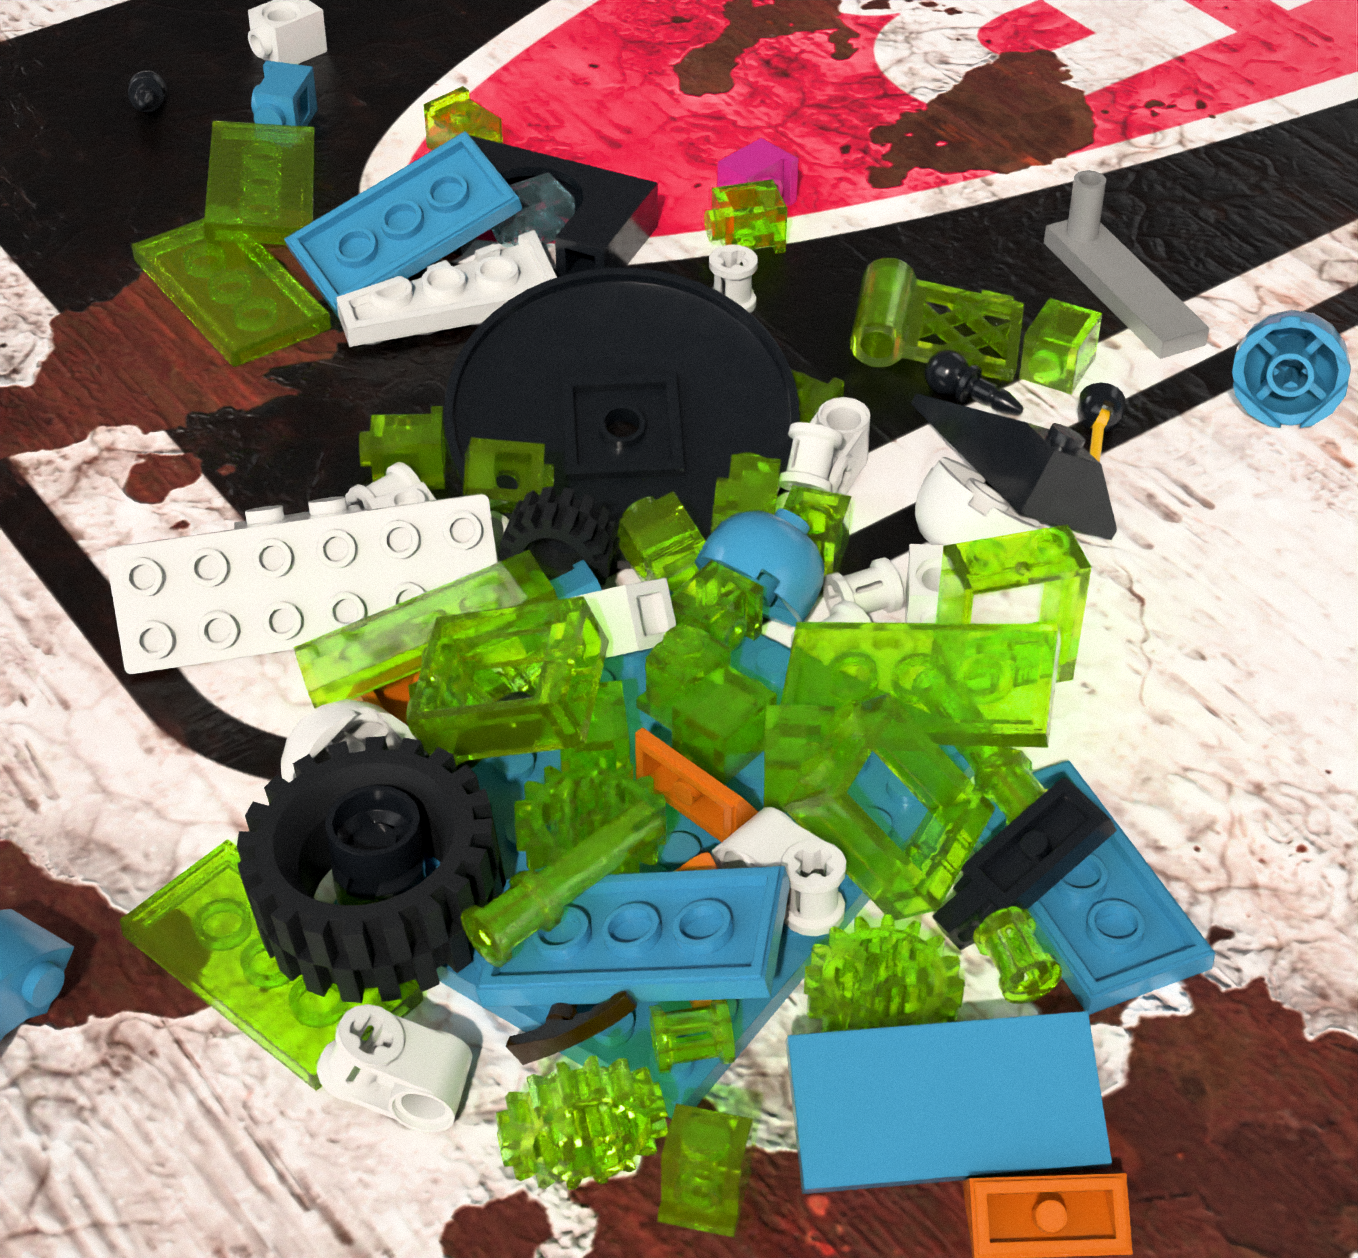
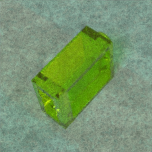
M1068 524L943 546L932 661L952 702L1073 680L1092 567ZM1044 583L1039 622L969 634L974 595ZM1010 663L1015 665L1016 667L1009 668L1004 666L1003 664Z
M584 596L436 617L429 644L422 653L421 672L414 696L408 702L406 722L412 735L422 741L423 747L430 756L438 747L452 753L455 762L584 747L586 745L609 640ZM543 662L535 697L466 706L475 671Z
M890 693L861 703L858 700L849 701L841 706L827 722L826 729L829 731V734L819 750L810 755L797 769L795 780L798 783L784 803L783 809L801 827L820 839L834 844L843 852L846 859V874L891 921L937 911L996 808ZM872 751L928 809L904 852L847 793Z

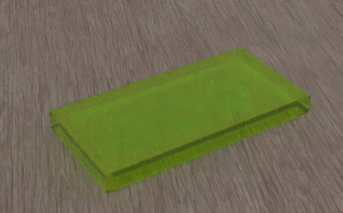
M227 121L212 122L204 239L209 241L286 245L284 238L313 222L314 127Z
M227 210L132 244L133 256L137 264L233 367L331 329L329 312Z
M527 550L293 648L308 695L316 709L319 706L359 697L560 613L559 611L562 608L555 589L531 552Z
M796 622L776 723L779 740L781 742L1049 748L1061 644L1059 624Z
M227 839L119 919L122 934L291 1072L317 1091L322 1087L317 1074L318 1058L326 1045L335 1040L336 1027L346 1011L354 1006L370 1004L380 1006L390 1013L404 1018L423 1002V992H421L417 981L411 980L399 984L402 999L382 1002L378 987L365 988L362 1003L342 1002L337 984L332 983L325 997L307 991L302 974L293 982L280 972L275 956L270 958L263 945L240 876L237 862H241L237 847ZM367 1026L360 1039L367 1041L374 1027Z

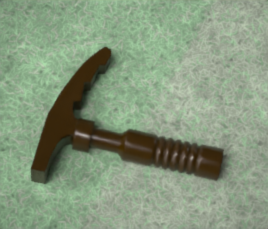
M621 991L612 995L610 1000L598 1004L591 1011L584 1013L577 1012L578 1004L555 1003L551 1006L544 1025L526 1033L509 1036L505 1047L522 1065L531 1063L568 1049L609 1028L637 1008V1002L627 991Z

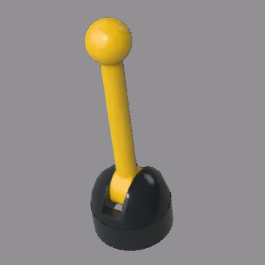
M1103 382L1090 384L1080 392L1077 409L1082 426L1086 429H1092L1089 453L1098 462H1100L1103 434L1112 431L1120 424L1125 408L1123 392L1118 387ZM1106 405L1110 408L1109 410H1107L1105 408H1102V406Z

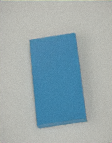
M464 131L284 238L291 254L339 319L336 297L397 276L408 279L521 211L522 205L516 193L468 133Z
M1070 760L951 800L949 816L975 853L1057 781L1065 777L1112 820L1117 831L1020 916L1085 1011H1088L1089 1015L1212 969L1216 954Z
M785 866L507 879L475 992L482 1007L541 1006L560 1002L568 1005L601 1004L610 1000L612 995L621 991H627L636 1002L771 998L790 888Z
M1088 1011L787 1035L785 1044L802 1194L962 1181L969 1178L1009 1177L1102 1169L1112 1164Z

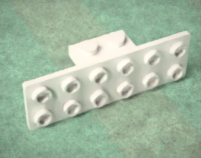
M480 493L361 510L359 505L347 506L346 497L344 496L329 497L309 501V512L284 515L282 505L249 509L245 511L246 521L234 522V529L109 547L106 551V560L125 671L128 674H136L501 618L504 615V606L489 499L485 494Z

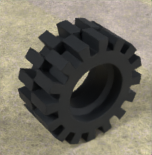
M554 486L543 487L540 497L535 490L527 493L524 500H519L515 505L499 545L502 546L499 552L500 562H507L504 571L508 577L520 575L517 586L526 591L531 585L536 588L573 570L572 565L584 559L600 586H605L619 547L620 537H616L619 530L616 521L607 522L610 512L604 505L597 510H593L592 505L595 500L593 497L585 494L582 501L573 499L575 489L564 487L561 496H556ZM542 538L563 541L573 547L577 553H561L545 543Z

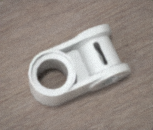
M847 397L833 398L823 403L810 422L832 428L843 435L841 446L834 448L828 475L831 491L830 495L825 497L826 502L835 507L840 506L845 500L852 483L866 466L869 453V409L864 403Z
M764 807L712 850L711 856L718 869L785 866L790 881L784 923L792 931L806 936L825 935L837 929L844 920L845 902L842 894L838 891V887L845 879L846 859L843 852L834 844L820 839L793 822L782 811L773 807Z
M365 1004L354 1006L345 1012L336 1027L335 1040L326 1045L318 1058L317 1074L320 1083L327 1092L339 1100L353 1102L394 1118L410 1129L436 1133L447 1130L454 1123L473 1055L470 1047L462 1039L451 1033L432 1030L394 1015L380 1006ZM367 1026H373L374 1029L367 1041L360 1039ZM354 1065L360 1068L355 1079L348 1081L347 1077Z

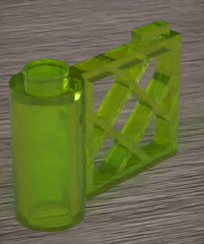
M896 258L878 259L868 265L863 274L850 337V349L860 362L871 367L890 366L899 361L901 357L927 363L935 353L942 350H953L964 356L969 366L977 365L981 367L982 376L1013 382L1017 369L1024 303L1014 301V296L983 289L981 293L919 280L913 269L906 262ZM926 302L947 306L952 311L939 315ZM982 316H994L1007 319L1009 322L993 327ZM966 323L976 334L964 338L953 327ZM936 333L947 344L941 346L919 341V339ZM990 345L1004 359L983 355L977 349Z

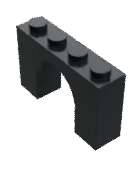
M470 136L519 197L522 205V210L519 212L547 211L569 218V221L555 236L557 277L591 269L626 268L658 227L657 182ZM478 237L451 253L462 256Z

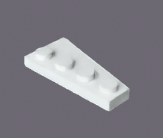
M533 230L518 235L519 244L500 250L495 243L475 250L474 260L456 266H451L447 260L427 266V271L422 277L412 281L402 276H397L336 297L338 316L349 347L363 344L375 345L385 340L418 334L430 335L440 330L467 325H481L508 300L531 287L557 278L536 231Z

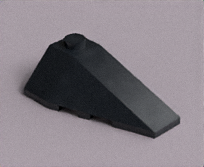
M915 394L911 404L1019 514L1105 539H1113L1117 532V526L1102 464L1083 448L1086 440L1082 435L1059 423H1053L1050 429L1013 418Z

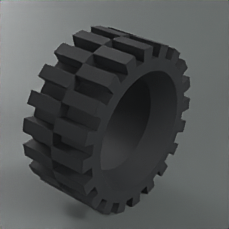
M385 736L366 737L365 751L353 753L349 752L347 741L329 745L327 747L331 759L320 764H316L311 755L308 754L292 763L296 774L295 779L288 782L279 775H276L264 787L269 806L253 801L245 814L249 831H239L236 847L241 862H237L240 876L263 945L269 957L275 956L280 972L292 982L302 974L307 991L325 997L332 983L337 984L342 1002L362 1003L365 988L378 987L382 1002L402 999L399 984L414 979L417 980L421 992H424L440 984L436 969L445 963L456 973H459L472 962L468 942L471 941L484 948L489 942L493 929L491 916L496 917L503 887L506 884L490 801L486 790H480L477 775L467 764L457 770L454 755L440 747L429 758H426L422 741L403 738L398 751L388 750ZM370 785L390 786L405 792L417 804L421 820L422 851L436 858L440 865L415 887L380 902L348 906L315 900L314 895L320 882L331 870V857L325 828V820L329 808L342 795L353 789Z

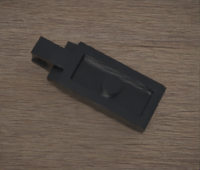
M1066 777L1064 779L1061 778L959 867L963 876L953 887L956 895L933 914L932 917L940 930L961 951L986 935L990 929L997 933L1007 927L1008 922L1012 924L1113 835L1117 829L1112 820Z

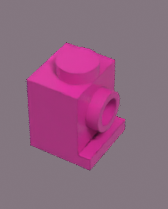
M760 138L718 161L717 206L747 222L781 202L789 206L796 203L798 158Z

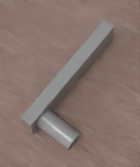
M1091 170L1080 171L1075 174L1068 220L1046 225L1044 244L1159 359L1205 346L1209 327L1100 222L1106 186L1105 176Z

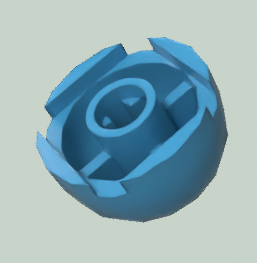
M1293 309L1272 313L1252 325L1237 346L1232 369L1235 396L1249 415L1267 426L1281 428V424L1290 426L1300 424V428L1313 426L1333 414L1346 396L1351 364L1346 343L1330 322L1315 313Z
M782 508L777 509L774 515L754 510L739 512L725 519L708 537L694 562L700 573L723 593H725L730 585L745 597L741 605L773 622L788 627H796L798 622L802 625L815 604L824 583L825 566L817 545L806 535L810 530L809 525L796 514Z

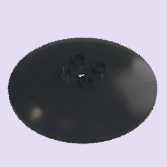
M612 267L570 273L540 283L508 300L495 310L465 343L450 374L444 403V424L449 455L459 481L468 495L485 494L489 499L490 511H497L509 520L519 500L523 501L525 495L533 490L540 497L543 487L554 486L556 496H561L564 487L575 489L573 499L582 501L585 494L593 497L595 500L592 509L597 510L604 505L610 512L607 522L616 521L619 528L616 537H620V543L611 569L656 567L697 556L708 537L722 521L739 512L764 511L781 488L778 483L780 473L786 472L793 442V439L788 435L789 427L792 423L800 422L799 398L789 363L768 330L752 314L721 292L700 282L671 273L641 268ZM625 421L633 424L638 430L630 436L617 437L610 434L607 428L615 422ZM542 538L545 543L561 553H577L573 547L563 541Z

